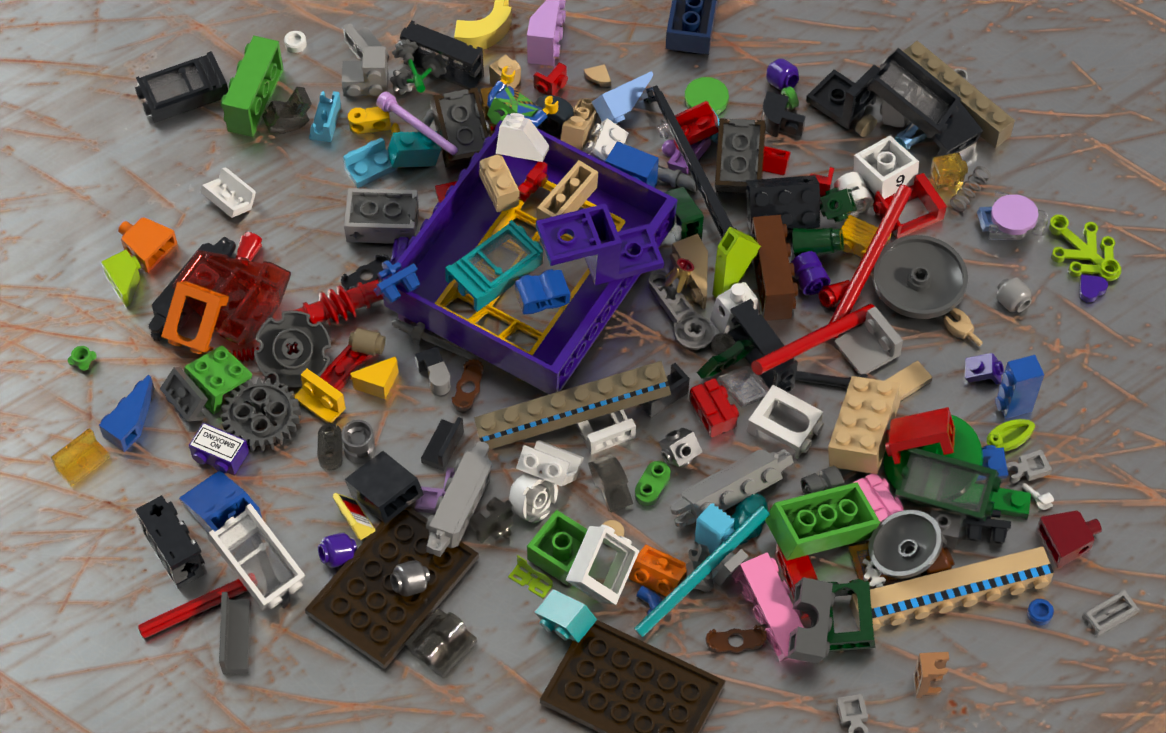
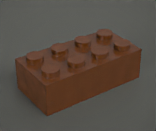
M781 215L753 217L751 234L755 235V241L761 246L757 256L753 259L762 316L766 321L791 319L792 309H796L795 297L798 296L797 282L792 280V277H794L793 262L789 263L788 258L791 257L790 243L785 241V238H787V225L782 224Z

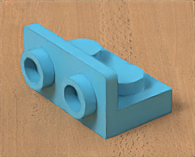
M383 138L370 141L367 145L357 150H352L343 156L344 169L357 188L397 170V168H392Z

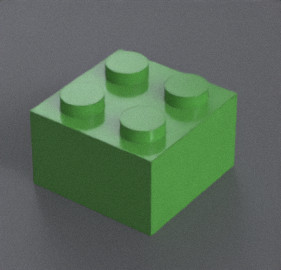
M556 510L527 545V560L569 586L570 583L566 581V578L588 529Z

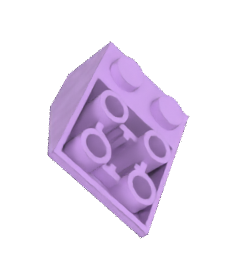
M546 0L530 17L527 31V61L529 64L554 66L555 57L559 58V40H562L563 27L560 26H562V23H565L566 10L562 9H565L566 0Z

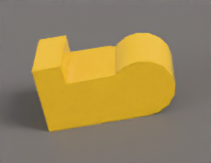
M379 107L353 108L348 113L349 127L355 134L391 130L389 112H385Z

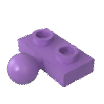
M707 137L690 145L698 160L711 145V141ZM674 140L665 141L662 145V152L665 156L671 157L667 162L668 168L674 171L678 169L682 173L688 174L690 171L680 150L674 144Z

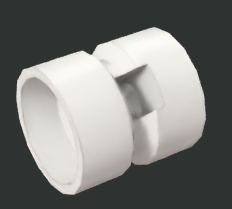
M846 173L834 183V188L838 187L839 191L846 188L851 189L858 211L848 215L862 214L873 205V199L860 173Z

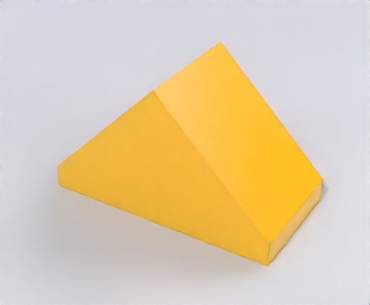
M394 356L350 373L353 388L386 399L399 373L397 359Z

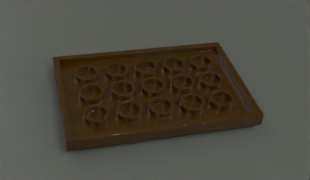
M409 506L386 524L381 521L375 528V532L370 534L354 552V557L347 560L305 608V613L384 669L387 668L479 558V553L462 541H460L457 547H447L440 557L426 552L429 530L426 529L428 519ZM417 560L429 570L430 580L427 581V588L423 592L411 596H402L399 592L396 593L390 581V575L393 573L394 568L399 564Z
M596 620L579 643L575 641L571 643L543 692L540 704L599 733H700L726 681Z

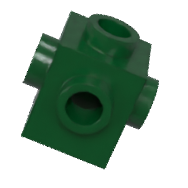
M838 187L825 192L826 196L820 197L822 216H826L827 220L834 219L835 223L848 219V214L858 211L851 189L846 188L839 191Z

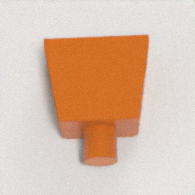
M145 217L140 218L134 225L124 221L118 229V232L123 235L121 241L124 250L127 249L131 257L136 256L141 268L147 273L177 245L174 230Z

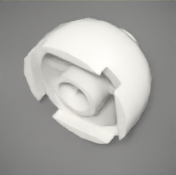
M524 473L511 486L509 495L510 506L522 519L531 523L539 522L550 513L546 509L551 503L555 504L558 488L554 483Z

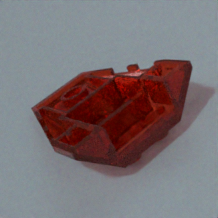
M198 250L173 283L172 288L175 290L177 282L187 281L229 296L227 306H221L214 330L221 337L241 346L255 340L261 326L273 316L281 305L291 272L272 262L249 261V258L241 257L240 260L228 258L225 254ZM186 296L185 301L203 318L207 303Z

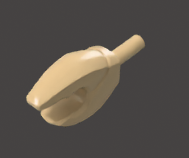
M954 308L949 312L958 322H954L949 317L944 316V324L951 334L961 339L969 337L978 346L983 344L973 334L974 326L970 318L963 311Z

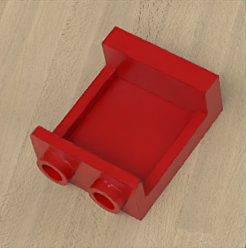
M949 407L891 419L890 429L887 430L889 442H886V451L889 457H893L895 464L900 463L902 450L939 442L944 455L954 453L955 426Z

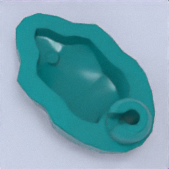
M757 493L752 494L738 503L735 513L731 517L734 518L735 531L761 506L769 512L768 503L764 496ZM765 520L739 545L748 542L751 538L758 537L763 529V525L766 523Z

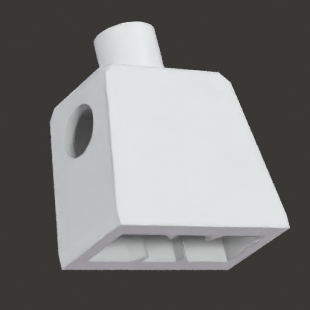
M745 282L734 284L731 289L716 298L710 320L723 336L728 334V331L740 326V324L734 325L731 322L734 317L730 312L731 308L751 299L754 302L753 308L758 309L760 315L758 298Z

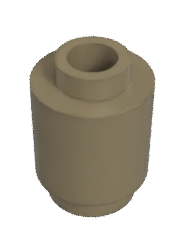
M361 328L351 332L349 346H352V351L372 356L376 354L382 355L384 351L386 337L382 336L379 332Z

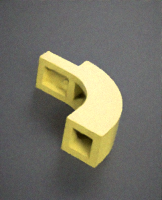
M495 0L492 12L481 20H457L454 39L467 43L468 46L472 45L473 48L481 47L487 49L497 44L505 37L511 27L512 7H509V0Z

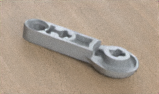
M655 270L650 273L649 289L673 321L678 343L690 350H699L708 346L715 334L713 324L707 318L696 313L681 292L677 293V286L674 281L668 287L665 286V283L663 285H655L653 283V280L661 278L666 282L670 277H665L668 273L663 270ZM667 290H668V295H669L671 298H675V300H671L670 298L667 299V293H666Z

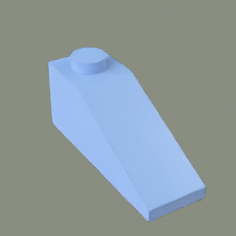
M652 71L593 100L592 104L601 121L603 122L608 118L613 123L618 124L625 120L624 115L633 109L653 77Z

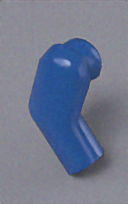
M641 586L637 592L636 597L649 604L650 610H648L647 615L662 602V598L644 586Z

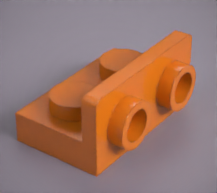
M645 544L635 560L629 574V579L667 597L687 575V563Z

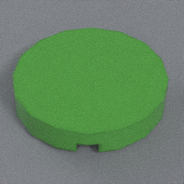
M712 77L695 79L687 85L685 90L687 108L689 109L708 101L718 115L726 109L729 102L728 89L724 83Z

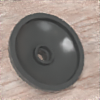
M904 510L894 513L884 519L871 535L869 541L871 561L886 576L892 578L916 576L927 570L938 558L943 545L941 528L932 516L922 511Z

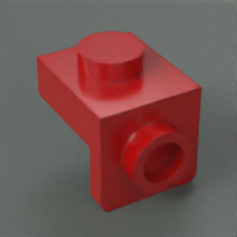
M559 62L548 77L536 72L533 75L534 88L542 94L554 96L568 81L567 66Z

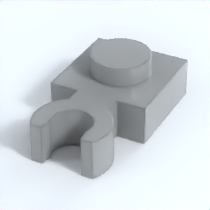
M1042 450L1019 456V463H1007V470L1016 472V474L1010 476V483L1018 482L1022 476H1026L1027 480L1031 481L1050 475L1052 472Z
M857 694L837 698L836 704L842 726L850 725L848 733H854L855 731L869 733L867 726L862 723L868 721L863 695Z

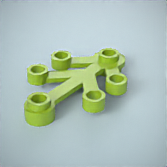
M1054 215L1049 223L1051 233L1056 236H1063L1078 249L1055 247L1051 254L1054 262L1061 263L1065 259L1090 260L1095 265L1081 264L1077 261L1072 262L1068 269L1069 275L1080 277L1082 273L1099 274L1100 277L1107 281H1114L1119 278L1121 267L1119 262L1114 259L1113 249L1115 240L1112 237L1106 236L1101 240L1100 248L1104 251L1103 259L1097 254L1096 234L1098 226L1096 223L1087 222L1084 226L1083 234L1087 239L1086 244L1068 229L1069 221L1065 216Z

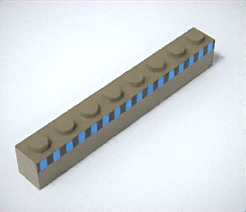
M658 361L474 417L480 441H485V443L489 444V450L666 397L671 395L662 361Z

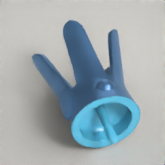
M912 122L904 131L895 136V140L906 150L910 149L912 145L925 141L924 139L928 136L924 133L912 138L919 129L914 125L908 130Z

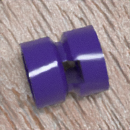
M815 252L802 253L791 261L794 264V277L799 281V286L804 295H816L822 290L823 286L830 284L831 280Z

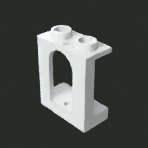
M772 385L749 418L747 432L753 436H756L759 431L794 449V458L798 459L802 452L806 453L809 450L813 435H819L824 426V422H822L823 411ZM780 402L804 415L809 421V427L804 432L796 433L768 419V417Z
M624 410L610 413L615 425L596 432L593 431L588 420L576 424L590 454L635 438L636 425L632 418H627Z
M538 440L534 448L526 445L523 446L516 469L556 485L564 486L577 479L584 457Z

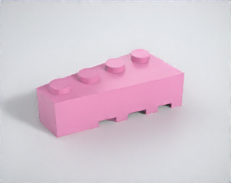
M767 552L741 563L732 577L735 583H742V595L746 602L753 603L754 616L758 623L761 625L765 624L767 639L781 662L788 659L790 633L797 627H807H804L800 620V610L793 609V604L788 596L790 595L788 585L784 580L781 581L777 573L779 572L778 565L775 559L770 558Z

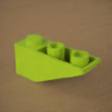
M732 227L728 228L717 246L712 292L715 298L731 289L734 284L744 277L746 269L757 256L758 250L761 247L751 236Z

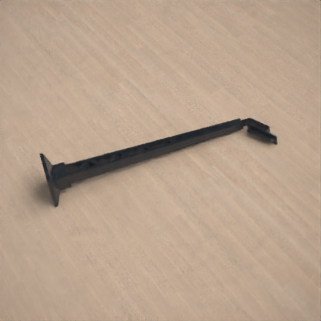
M657 85L647 88L648 98L643 99V101H647L648 104L657 101L721 238H723L728 228L734 227L663 92L659 90ZM750 234L749 236L755 240V235Z

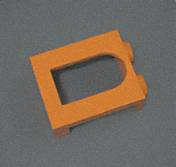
M187 281L177 282L161 337L169 339V344L182 347V345L188 346L191 352L197 354L212 351L214 347L209 346L218 314L221 306H227L229 296ZM186 296L207 303L198 334L193 340L181 336L177 332Z

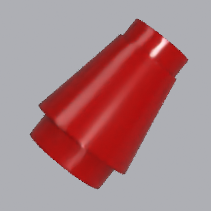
M245 232L241 236L234 261L235 264L243 268L248 267L262 247V238L252 232Z
M846 280L823 286L818 294L821 304L826 308L837 306L850 281Z

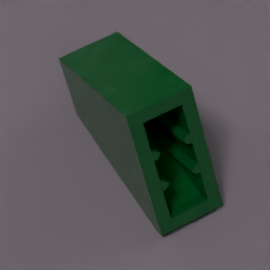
M685 188L669 189L664 192L678 199L675 223L671 229L676 241L698 234L702 240L704 216Z

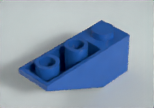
M150 375L139 381L133 391L127 397L122 398L117 407L110 414L105 415L99 424L103 438L123 452L141 436L155 389Z

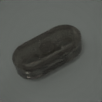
M333 423L323 425L318 431V463L321 468L327 471L336 470L343 461L342 430ZM330 432H333V433H334V434L331 435V436H327V435H326L327 433H330ZM327 454H334L332 457H326Z

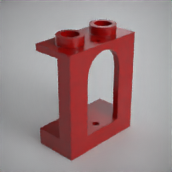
M924 173L916 175L914 184L909 186L912 189V193L907 202L919 198L929 213L904 224H901L898 220L891 232L896 239L944 220L947 206ZM878 191L875 193L873 209L883 219L895 194L884 199Z

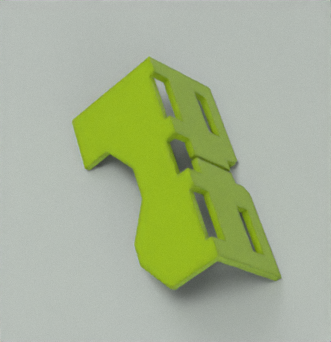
M517 555V565L508 578L521 586L528 585L529 591L543 599L553 587V581L544 573L534 570L527 564V560ZM522 567L529 572L526 573L519 568ZM533 573L534 575L538 576V578L535 579L531 576V574ZM516 575L520 577L522 580L520 581L513 576ZM542 579L543 581H545V582L548 583L549 585H548V586L545 585L544 583L540 582V580ZM537 588L541 590L543 593L541 594L534 589Z

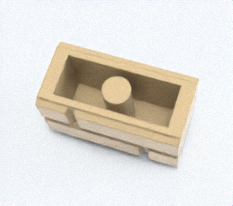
M497 154L479 161L480 178L496 211L502 212L517 207L519 205V189L503 156Z

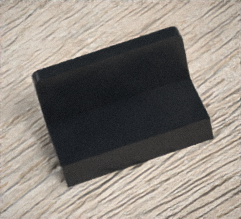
M458 417L455 423L441 419L421 457V463L444 471L464 433L463 418Z

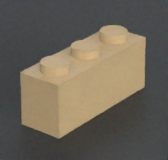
M578 160L537 207V220L577 211L597 189L598 171Z

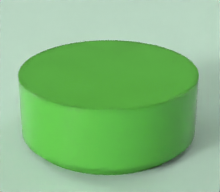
M791 86L782 89L781 95L789 97L787 108L791 110L798 107L799 101L795 90Z

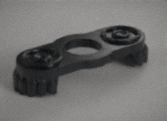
M385 254L375 255L374 261L360 266L356 272L349 276L343 274L341 285L344 290L347 291L357 287L358 282L366 284L379 279L378 273L383 271L382 263L386 260L390 262L389 256ZM363 271H371L373 277L369 280H363L360 278V274Z

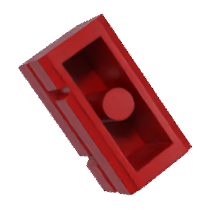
M711 379L704 382V384L694 386L689 392V400L709 436L712 438L723 432L735 429L737 418L739 417L735 404L730 405L727 399L728 393L724 385L720 386L716 379Z

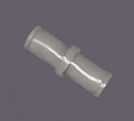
M658 165V180L670 183L675 188L678 186L684 187L693 192L698 190L692 176L683 174L678 169L674 171Z

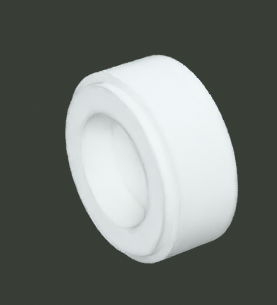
M291 31L284 37L285 48L288 51L298 53L306 48L307 41L304 33Z

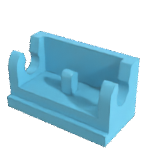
M322 91L315 118L310 128L309 139L332 142L341 110L340 93L333 91L332 99L325 97V92Z

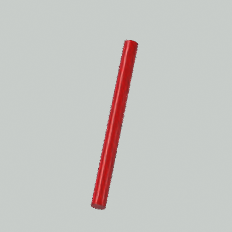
M906 185L899 186L829 323L850 314L912 193L910 187Z
M868 304L753 361L751 364L752 371L756 375H760L865 322L867 310L875 306Z

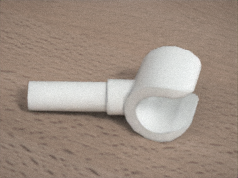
M1026 483L1022 485V489L1031 493L1038 509L1046 510L1053 507L1051 502L1054 501V498L1050 493L1040 495Z

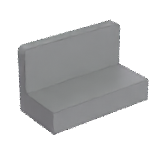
M351 23L343 26L344 40L360 61H363V46H382L368 27L356 31Z

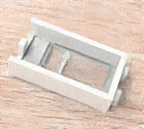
M251 503L246 506L245 511L239 516L229 518L222 528L216 532L214 530L209 532V541L215 546L262 610L266 607L274 608L282 602L281 597L288 591L290 594H293L303 586L301 582L304 580L305 574Z

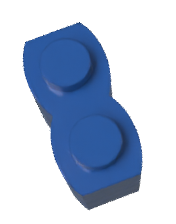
M549 269L539 276L524 275L515 281L514 291L523 314H534L545 309L558 308L570 303L571 294L562 270Z

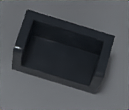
M676 363L671 365L670 375L667 376L671 395L639 404L650 418L689 393L690 378Z

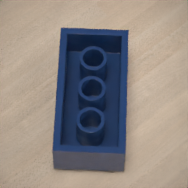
M672 0L666 31L665 49L709 55L718 0Z

